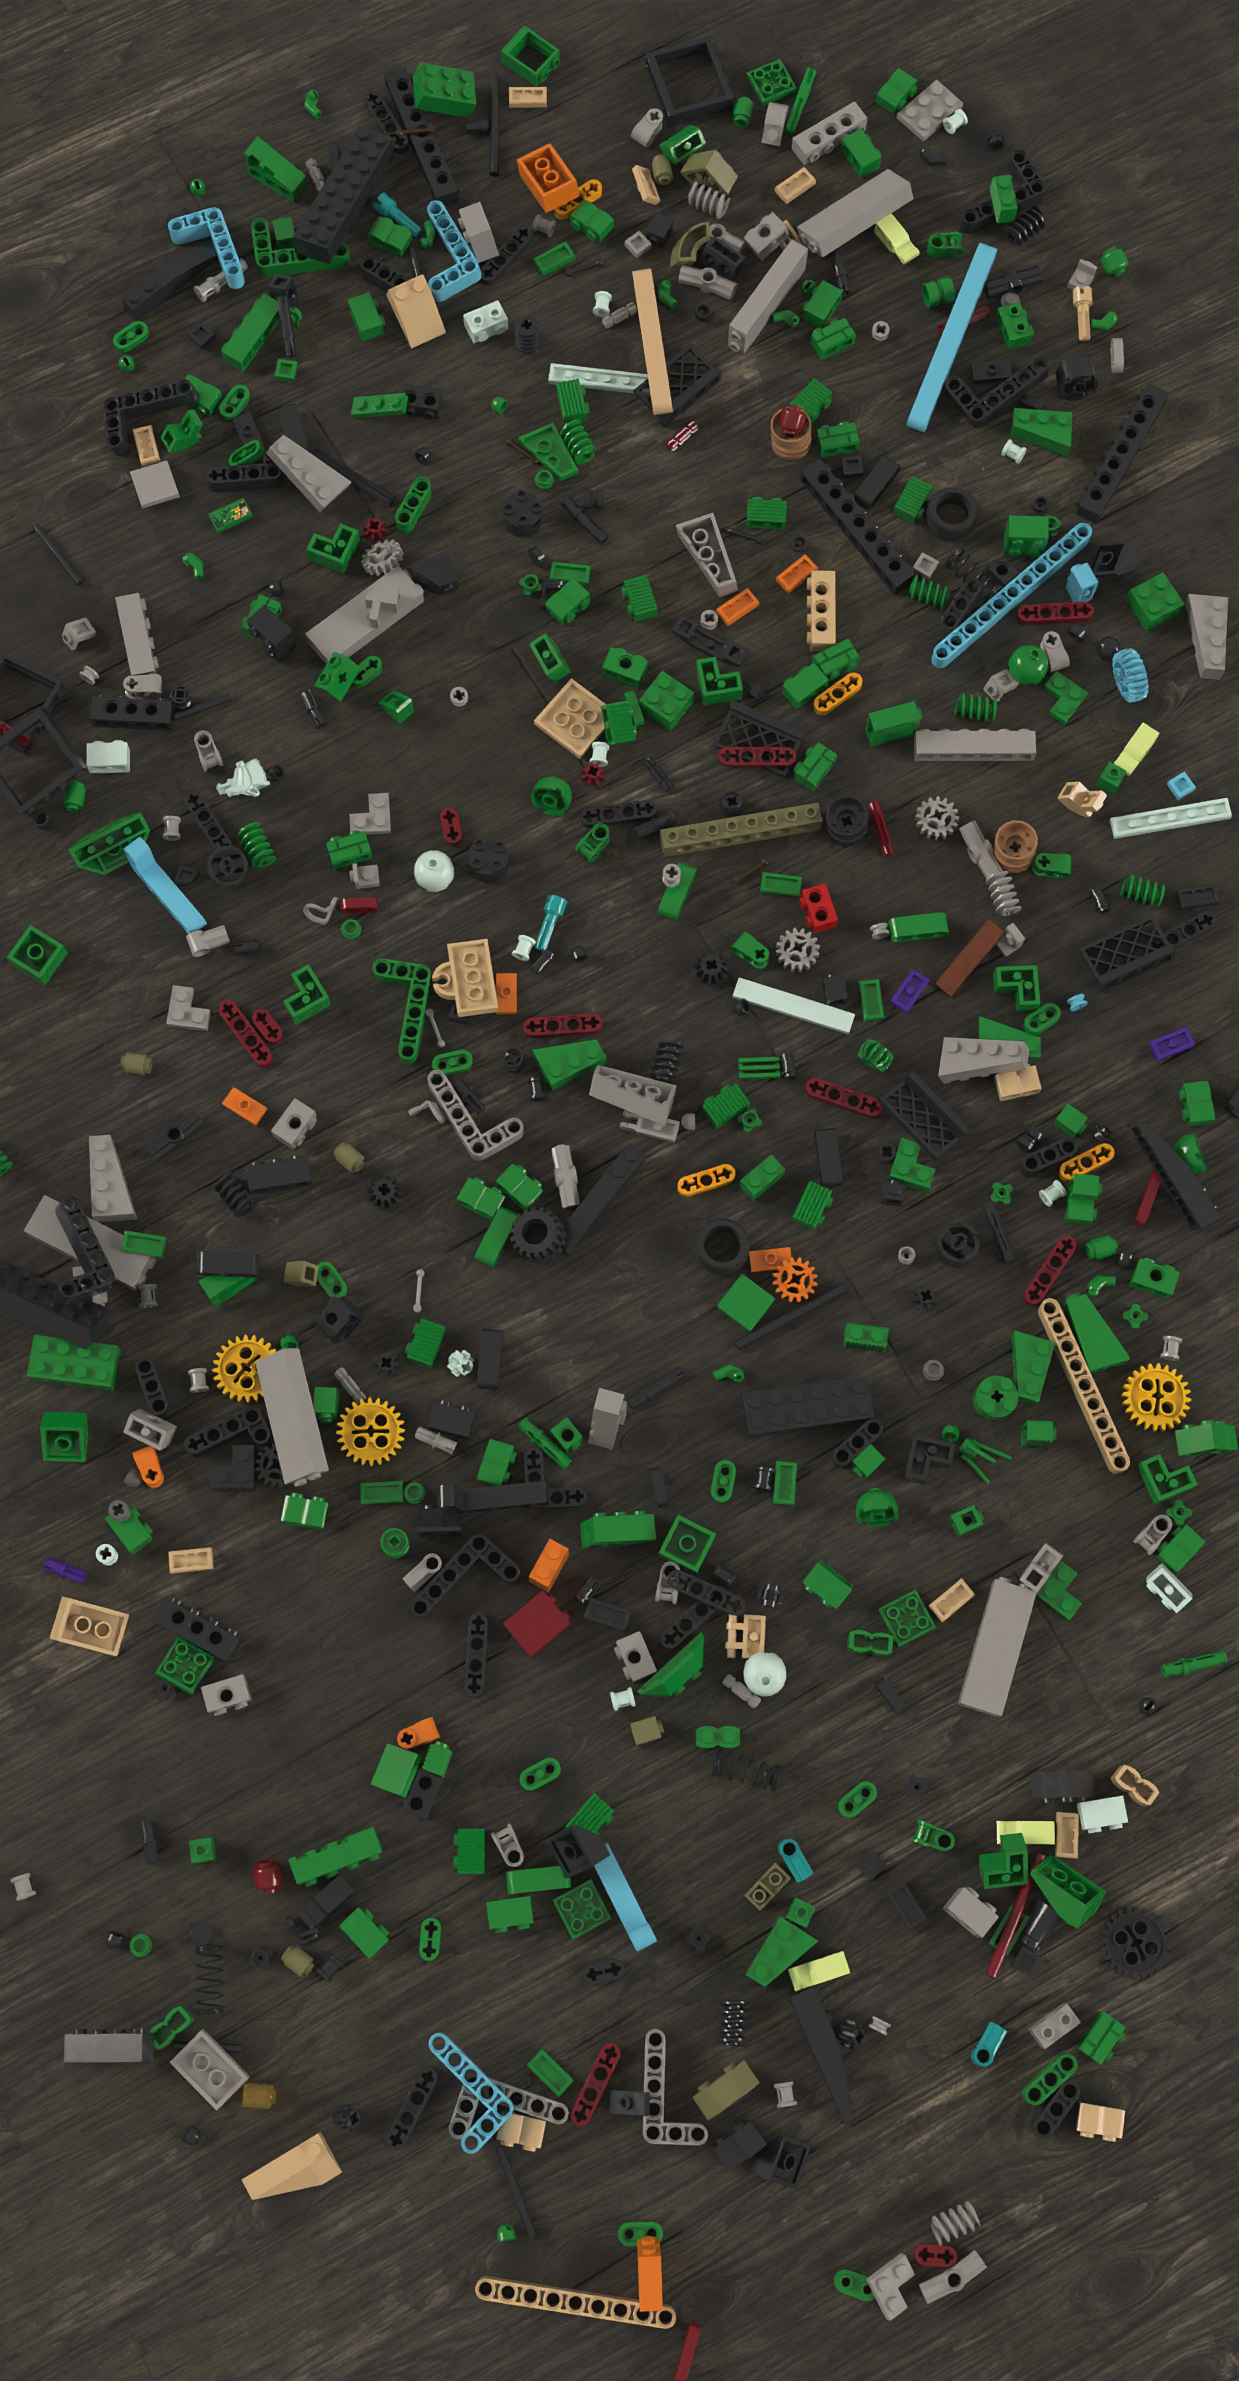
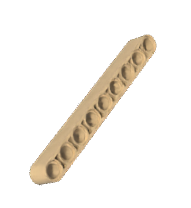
M651 268L632 271L653 414L672 413L673 408Z
M1051 1298L1046 1299L1038 1308L1039 1317L1050 1341L1055 1342L1054 1350L1108 1469L1114 1474H1121L1130 1465L1129 1456L1059 1303ZM1044 1306H1051L1054 1313H1046ZM1053 1325H1060L1062 1333H1056L1053 1330ZM1061 1344H1068L1071 1347V1352L1063 1351ZM1070 1363H1077L1080 1370L1073 1371L1070 1368ZM1079 1382L1087 1383L1088 1390L1080 1389ZM1088 1401H1094L1097 1404V1409H1090L1087 1404ZM1096 1421H1104L1106 1428H1098ZM1106 1439H1111L1114 1442L1115 1447L1113 1449L1106 1446ZM1114 1459H1121L1124 1464L1123 1468L1116 1467Z
M491 2276L481 2277L475 2287L477 2296L486 2301L663 2329L672 2327L676 2321L675 2311L668 2304H663V2311H669L672 2314V2318L668 2322H662L659 2319L662 2311H649L650 2313L647 2318H639L636 2314L640 2308L639 2300ZM481 2283H490L492 2291L489 2294H483L479 2288ZM512 2286L515 2294L510 2298L505 2297L502 2294L503 2287ZM526 2290H535L537 2298L534 2301H528L524 2296ZM548 2294H558L559 2302L555 2305L549 2304L547 2301ZM571 2297H580L582 2305L578 2308L571 2307L569 2304ZM595 2300L604 2302L605 2306L602 2311L596 2312L592 2309L591 2305ZM619 2303L627 2307V2311L623 2315H617L614 2311V2307Z

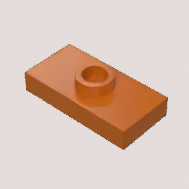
M805 554L778 575L776 581L789 594L811 576L812 570L818 571V567Z
M747 588L718 607L716 613L729 626L759 606V601Z
M496 973V996L499 1010L496 1014H517L516 973Z
M234 1087L222 1103L224 1107L256 1127L268 1111V1108Z
M790 1247L749 1251L751 1273L777 1271L776 1266L783 1267V1260L789 1263V1258L791 1257Z

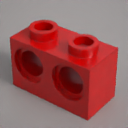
M826 884L802 890L799 902L802 910H806L807 916L805 918L808 928L812 927L813 933L837 927L838 918ZM816 897L819 899V902L813 903L810 901V898ZM822 915L826 920L819 921L816 919V916Z

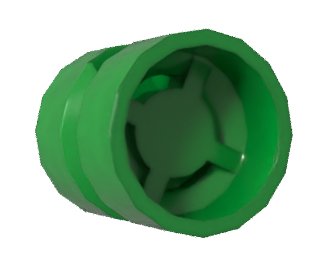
M950 277L941 278L937 283L930 281L922 284V295L926 307L932 308L939 306L940 302L947 304L955 301V289Z
M391 1528L385 1531L381 1537V1547L389 1558L401 1559L409 1552L410 1542L405 1532L401 1529Z

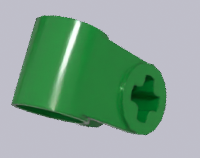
M960 232L931 235L926 249L927 255L932 259L958 258L965 253L961 245L962 234Z
M603 823L596 824L579 841L574 851L580 852L588 858L589 863H592L610 841L608 826ZM599 832H603L606 834V836L603 838L596 837V834Z
M1041 853L1032 864V872L1039 877L1069 878L1071 877V856L1068 854Z
M744 932L731 946L732 951L738 957L744 959L755 969L761 970L767 967L769 951L751 934Z
M917 1820L918 1827L915 1836L911 1838L912 1842L940 1852H947L953 1848L955 1839L950 1832L937 1828L930 1823ZM942 1835L950 1839V1845L947 1848L939 1845L938 1839Z

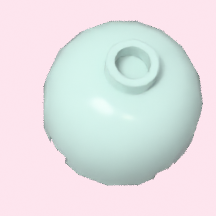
M430 850L418 857L414 866V876L419 886L421 885L429 892H439L446 889L453 880L454 866L451 859L445 853L438 850Z
M758 1652L752 1655L745 1663L743 1671L744 1681L749 1690L754 1694L763 1697L772 1696L778 1693L784 1686L786 1667L782 1659L776 1654Z

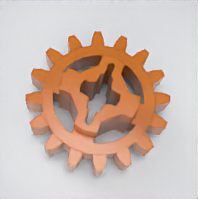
M790 1257L789 1263L785 1260L782 1261L783 1267L776 1266V1270L779 1272L773 1273L772 1276L777 1278V1280L772 1285H778L775 1292H782L781 1299L788 1296V1302H792L793 1298H795L798 1303L801 1301V1297L805 1300L808 1299L807 1293H814L811 1287L817 1286L818 1283L813 1282V1279L817 1278L818 1275L812 1274V1271L815 1269L814 1267H807L809 1261L803 1264L800 1257L796 1262H794L793 1257ZM792 1266L800 1267L803 1271H797ZM783 1272H785L786 1275L784 1283H782L781 1281ZM792 1275L794 1277L802 1275L797 1283L787 1285L792 1279ZM808 1276V1285L805 1288L804 1280ZM787 1289H795L798 1293H790L787 1291Z

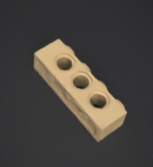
M812 570L811 578H807V590H810V596H807V608H810V614H807V626H810V632H807V644H810V651L821 652L836 644L835 571ZM818 591H822V592H824L825 594H824V595H819L817 592H818ZM818 609H822V610H824L825 612H824V613H819V612H817V610H818ZM822 627L825 631H819L816 628Z

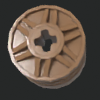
M780 409L771 420L772 448L774 453L780 458L797 460L805 456L811 448V420L806 413L803 431L797 432V435L784 433L782 428L779 427L782 411Z
M1014 820L1005 823L999 828L995 837L994 856L1003 870L1018 873L1025 871L1032 865L1038 841L1035 830L1028 823Z

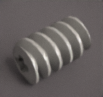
M695 181L688 195L689 205H695L697 209L702 208V211L705 213L709 211L711 216L716 214L717 219L723 217L728 208L730 198L725 201V194H722L719 198L717 190L712 195L711 187L704 191L705 184L698 188V181Z
M1009 871L997 872L986 879V884L989 885L988 890L992 893L991 899L994 900L993 906L996 907L995 912L1001 916H1009L1022 909L1021 906L1015 907V904L1019 903V899H1012L1017 893L1010 892L1015 887L1013 884H1007L1012 880V877H1005Z
M968 2201L965 2202V2210L961 2205L957 2206V2213L952 2208L949 2209V2217L944 2212L940 2213L941 2220L936 2216H932L931 2228L939 2246L942 2245V2237L947 2242H950V2234H953L957 2239L959 2238V2230L966 2235V2227H969L972 2231H975V2223L981 2227L976 2212Z

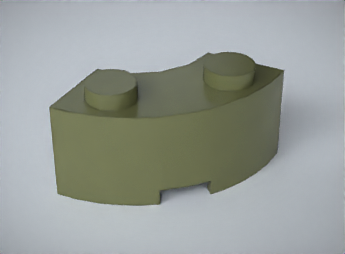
M709 222L695 225L677 241L671 254V268H681L682 265L691 266L696 261L697 251L703 249L711 240Z
M745 2060L737 2065L735 2062H732L723 2069L725 2073L711 2083L707 2080L698 2087L700 2092L693 2096V2099L707 2120L721 2113L759 2084V2081Z

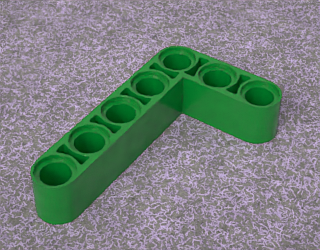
M258 218L251 224L257 269L262 277H275L276 274L290 275L347 267L350 263L349 248L343 242L330 264L295 253L294 248L272 251L268 222L263 218Z
M378 959L372 966L373 974L377 981L410 987L398 1052L403 1064L412 1065L418 1059L432 983L431 971L422 964ZM381 967L387 969V971L383 974L377 972V970ZM401 970L407 972V974L403 977L397 975V973ZM422 973L427 975V978L423 980L417 978ZM416 993L424 994L420 999L414 998ZM413 1012H419L420 1016L417 1018L410 1017V1014ZM415 1031L417 1035L415 1037H408L407 1033ZM407 1050L414 1052L410 1057H405L403 1053Z

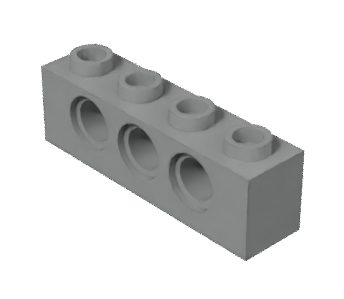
M854 101L793 137L792 150L804 165L815 162L821 155L830 153L836 146L840 145L842 139L859 129H862L864 132L867 125V116Z

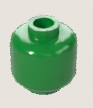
M1112 247L1102 254L1103 257L1100 262L1108 276L1115 275V277H1119L1126 272L1125 268L1129 265V261L1123 249Z

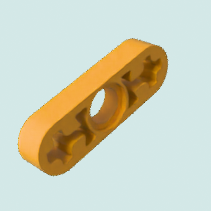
M589 180L578 187L579 196L591 203L602 195L601 183L597 180ZM571 200L569 201L570 205L567 202L555 208V216L562 220L569 218L570 214L580 203H575Z
M849 673L817 696L813 705L815 713L822 716L826 715L857 693L862 686V677L857 673ZM850 680L853 682L857 681L856 686L854 684L849 686ZM840 690L843 692V697L835 698L832 692ZM819 702L822 703V704H824L825 702H827V703H826V708H824V707H820V708H819Z
M1103 1143L1064 1162L1059 1168V1177L1063 1181L1069 1182L1074 1173L1087 1174L1109 1163L1114 1157L1113 1147ZM1101 1149H1103L1104 1152H1109L1107 1158L1105 1156H1101L1096 1161V1156H1098L1102 1152ZM1082 1158H1089L1092 1161V1166L1089 1168L1083 1167L1081 1164ZM1077 1165V1169L1072 1172L1071 1176L1064 1174L1065 1167L1072 1169Z
M723 1164L683 1177L678 1182L677 1190L681 1196L690 1197L728 1185L734 1181L735 1169L729 1164ZM723 1170H726L727 1173L731 1172L729 1179L722 1176L718 1178L719 1182L716 1183L715 1172L716 1176L722 1175ZM705 1175L710 1176L712 1183L709 1186H704L700 1182L701 1177ZM694 1179H697L699 1189H696V1185L691 1186L690 1191L682 1189L685 1182L691 1185L694 1184Z

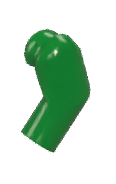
M310 90L306 95L304 106L315 119H318L322 115V112L317 107L319 95L317 91Z
M428 220L424 222L426 238H421L423 249L428 247L430 249L434 244L435 229L432 221Z
M663 280L658 287V297L663 303L673 309L677 301L670 296L671 283L668 280Z
M790 310L772 313L773 323L783 321L789 326L796 327L800 322L799 316Z
M1110 311L1102 320L1092 319L1090 329L1109 330L1117 322L1118 316L1115 312Z
M186 553L182 557L183 563L193 567L194 579H203V562L194 553Z
M1115 1276L1094 1277L1088 1283V1294L1090 1296H1097L1103 1286H1115Z
M726 1365L712 1372L716 1381L726 1377L736 1382H741L744 1379V1372L733 1365Z

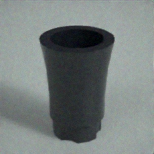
M1038 1899L1028 1923L1022 1930L1024 1933H1022L1019 1940L1033 1950L1038 1951L1041 1944H1044L1062 1918L1054 1909Z

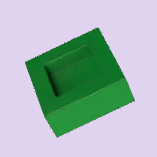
M278 359L275 380L294 383L298 363L296 361Z

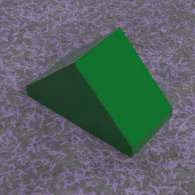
M394 690L379 702L381 707L399 725L414 713L412 699Z

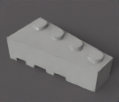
M285 435L279 438L267 451V455L319 512L325 509L351 484V481Z
M1189 594L1184 606L1188 614V624L1192 632V642L1195 646V656L1200 678L1220 680L1225 671L1228 597Z
M944 1037L938 1076L946 1084L955 1080H969L972 1077H986L994 1073L1003 1074L1027 1069L1029 1048L1022 1041Z
M597 1065L593 1074L589 1095L665 1126L677 1086Z
M110 1135L89 1136L93 1219L97 1222L136 1220L137 1216L113 1139Z

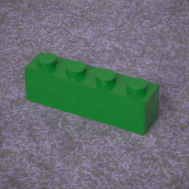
M264 293L260 299H256L250 313L244 316L242 324L233 331L231 339L221 349L225 363L244 372L280 322L277 300Z

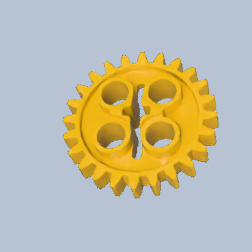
M244 1335L243 1341L236 1336V1343L228 1340V1348L223 1345L221 1346L224 1351L223 1354L216 1353L220 1360L213 1361L218 1368H214L212 1371L219 1375L215 1376L214 1380L221 1381L217 1387L219 1389L225 1387L222 1393L224 1395L230 1393L231 1400L238 1396L239 1403L245 1398L249 1404L253 1397L258 1402V1396L261 1395L263 1398L264 1396L255 1362L277 1351L275 1349L270 1350L272 1346L270 1343L264 1346L263 1338L257 1342L255 1335H253L251 1340L248 1339L247 1335ZM245 1350L252 1351V1355L248 1359L241 1358ZM260 1355V1358L254 1362L255 1358ZM232 1365L237 1366L235 1374L227 1373L228 1367ZM244 1366L250 1367V1368H251V1371H250V1372H248V1371H245V1372H244L243 1367H244ZM240 1377L239 1381L234 1383V1380ZM246 1379L253 1380L250 1388L242 1387V1383Z
M1150 1363L1147 1365V1370L1141 1366L1139 1368L1140 1373L1135 1370L1132 1373L1133 1377L1126 1379L1130 1384L1123 1386L1128 1391L1121 1394L1122 1397L1127 1398L1122 1405L1129 1406L1125 1413L1132 1412L1133 1415L1130 1417V1420L1137 1418L1136 1426L1144 1423V1430L1152 1426V1431L1155 1432L1159 1426L1163 1432L1166 1429V1425L1169 1429H1172L1174 1427L1173 1422L1178 1425L1181 1422L1179 1417L1183 1419L1186 1417L1183 1411L1190 1409L1189 1406L1185 1405V1403L1191 1401L1190 1398L1186 1397L1191 1391L1184 1390L1188 1383H1181L1180 1380L1183 1375L1176 1377V1369L1170 1373L1168 1365L1161 1369L1160 1363H1158L1155 1369H1153ZM1156 1379L1159 1380L1157 1397L1160 1398L1157 1403L1156 1398L1152 1397L1156 1393ZM1142 1382H1148L1151 1385V1390H1144ZM1163 1384H1169L1172 1392H1165ZM1141 1402L1149 1404L1150 1411H1143ZM1155 1404H1156L1157 1416L1154 1415ZM1162 1404L1170 1406L1171 1413L1163 1412Z
M369 1397L368 1403H364L361 1398L359 1406L352 1402V1410L347 1407L345 1408L347 1416L340 1415L344 1422L337 1423V1426L342 1428V1430L336 1431L337 1435H342V1438L337 1440V1442L344 1443L341 1451L348 1449L347 1458L354 1455V1463L361 1459L362 1466L366 1461H369L370 1467H372L373 1462L376 1460L381 1465L382 1458L387 1462L389 1461L388 1454L396 1456L394 1448L401 1449L397 1442L404 1441V1438L399 1436V1434L405 1432V1429L399 1428L404 1421H397L400 1413L393 1414L392 1412L395 1407L393 1406L388 1409V1401L381 1405L380 1398L375 1403H372L371 1397ZM357 1416H362L366 1420V1424L363 1427H357L354 1424V1419ZM377 1416H384L387 1419L386 1425L378 1426L375 1423ZM368 1427H372L374 1431L384 1429L390 1431L389 1433H374L373 1437H369L368 1433L352 1434L353 1430L367 1431ZM358 1437L364 1438L366 1446L357 1448L354 1444L355 1439ZM378 1437H384L388 1443L385 1447L381 1448L376 1445L375 1440Z

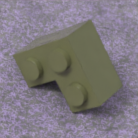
M716 150L691 154L680 172L691 185L695 181H698V184L704 183L708 188H712L711 192L713 194L717 190L718 196L728 194L738 177L733 168L726 163L721 154Z

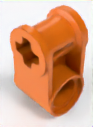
M148 1446L133 1452L135 1463L140 1470L144 1482L150 1488L160 1487L164 1482V1475L154 1447ZM152 1473L156 1475L154 1481L150 1479Z
M430 1717L401 1730L397 1736V1741L402 1749L409 1750L440 1738L433 1717ZM404 1734L413 1736L410 1740L411 1744L407 1745L406 1742H401L404 1739Z

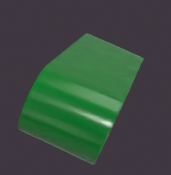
M419 477L413 482L396 512V527L400 533L406 534L413 530L432 496L431 483L425 477ZM421 488H426L425 491H419ZM417 504V506L411 507L410 505ZM408 520V522L402 523L401 521Z
M681 862L677 863L681 870L680 883L674 888L667 887L657 914L677 921L697 873V868Z
M942 912L896 917L888 921L892 942L940 938L949 934L946 913Z
M502 1206L498 1209L474 1259L494 1268L511 1236L510 1229H514L512 1223L518 1220L516 1217L517 1213Z
M561 1866L506 1872L508 1894L571 1888V1879H567Z
M1067 2053L1057 2055L1025 2085L1022 2090L1023 2099L1032 2105H1039L1045 2101L1077 2070L1078 2063L1076 2058ZM1065 2057H1068L1071 2061V2067L1068 2070H1064L1061 2067V2061ZM1048 2073H1053L1055 2076V2082L1052 2085L1045 2083V2076ZM1032 2088H1036L1039 2092L1038 2098L1034 2101H1031L1028 2097V2093Z

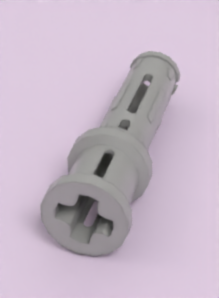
M242 258L239 259L242 272L248 269V266ZM222 271L215 277H208L205 283L194 287L197 297L202 302H205L207 297L213 293H218L220 288L227 283L224 272Z

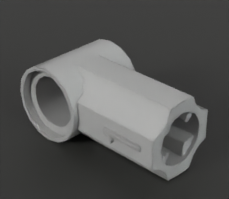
M721 224L710 226L711 239L714 236H718V239L737 252H742L745 241L726 232Z
M224 925L205 932L201 930L194 931L186 936L194 957L203 956L210 949L230 943Z
M428 1554L402 1579L416 1592L429 1579L442 1570L443 1561L436 1554ZM431 1558L438 1560V1567L434 1570L429 1569L427 1566Z

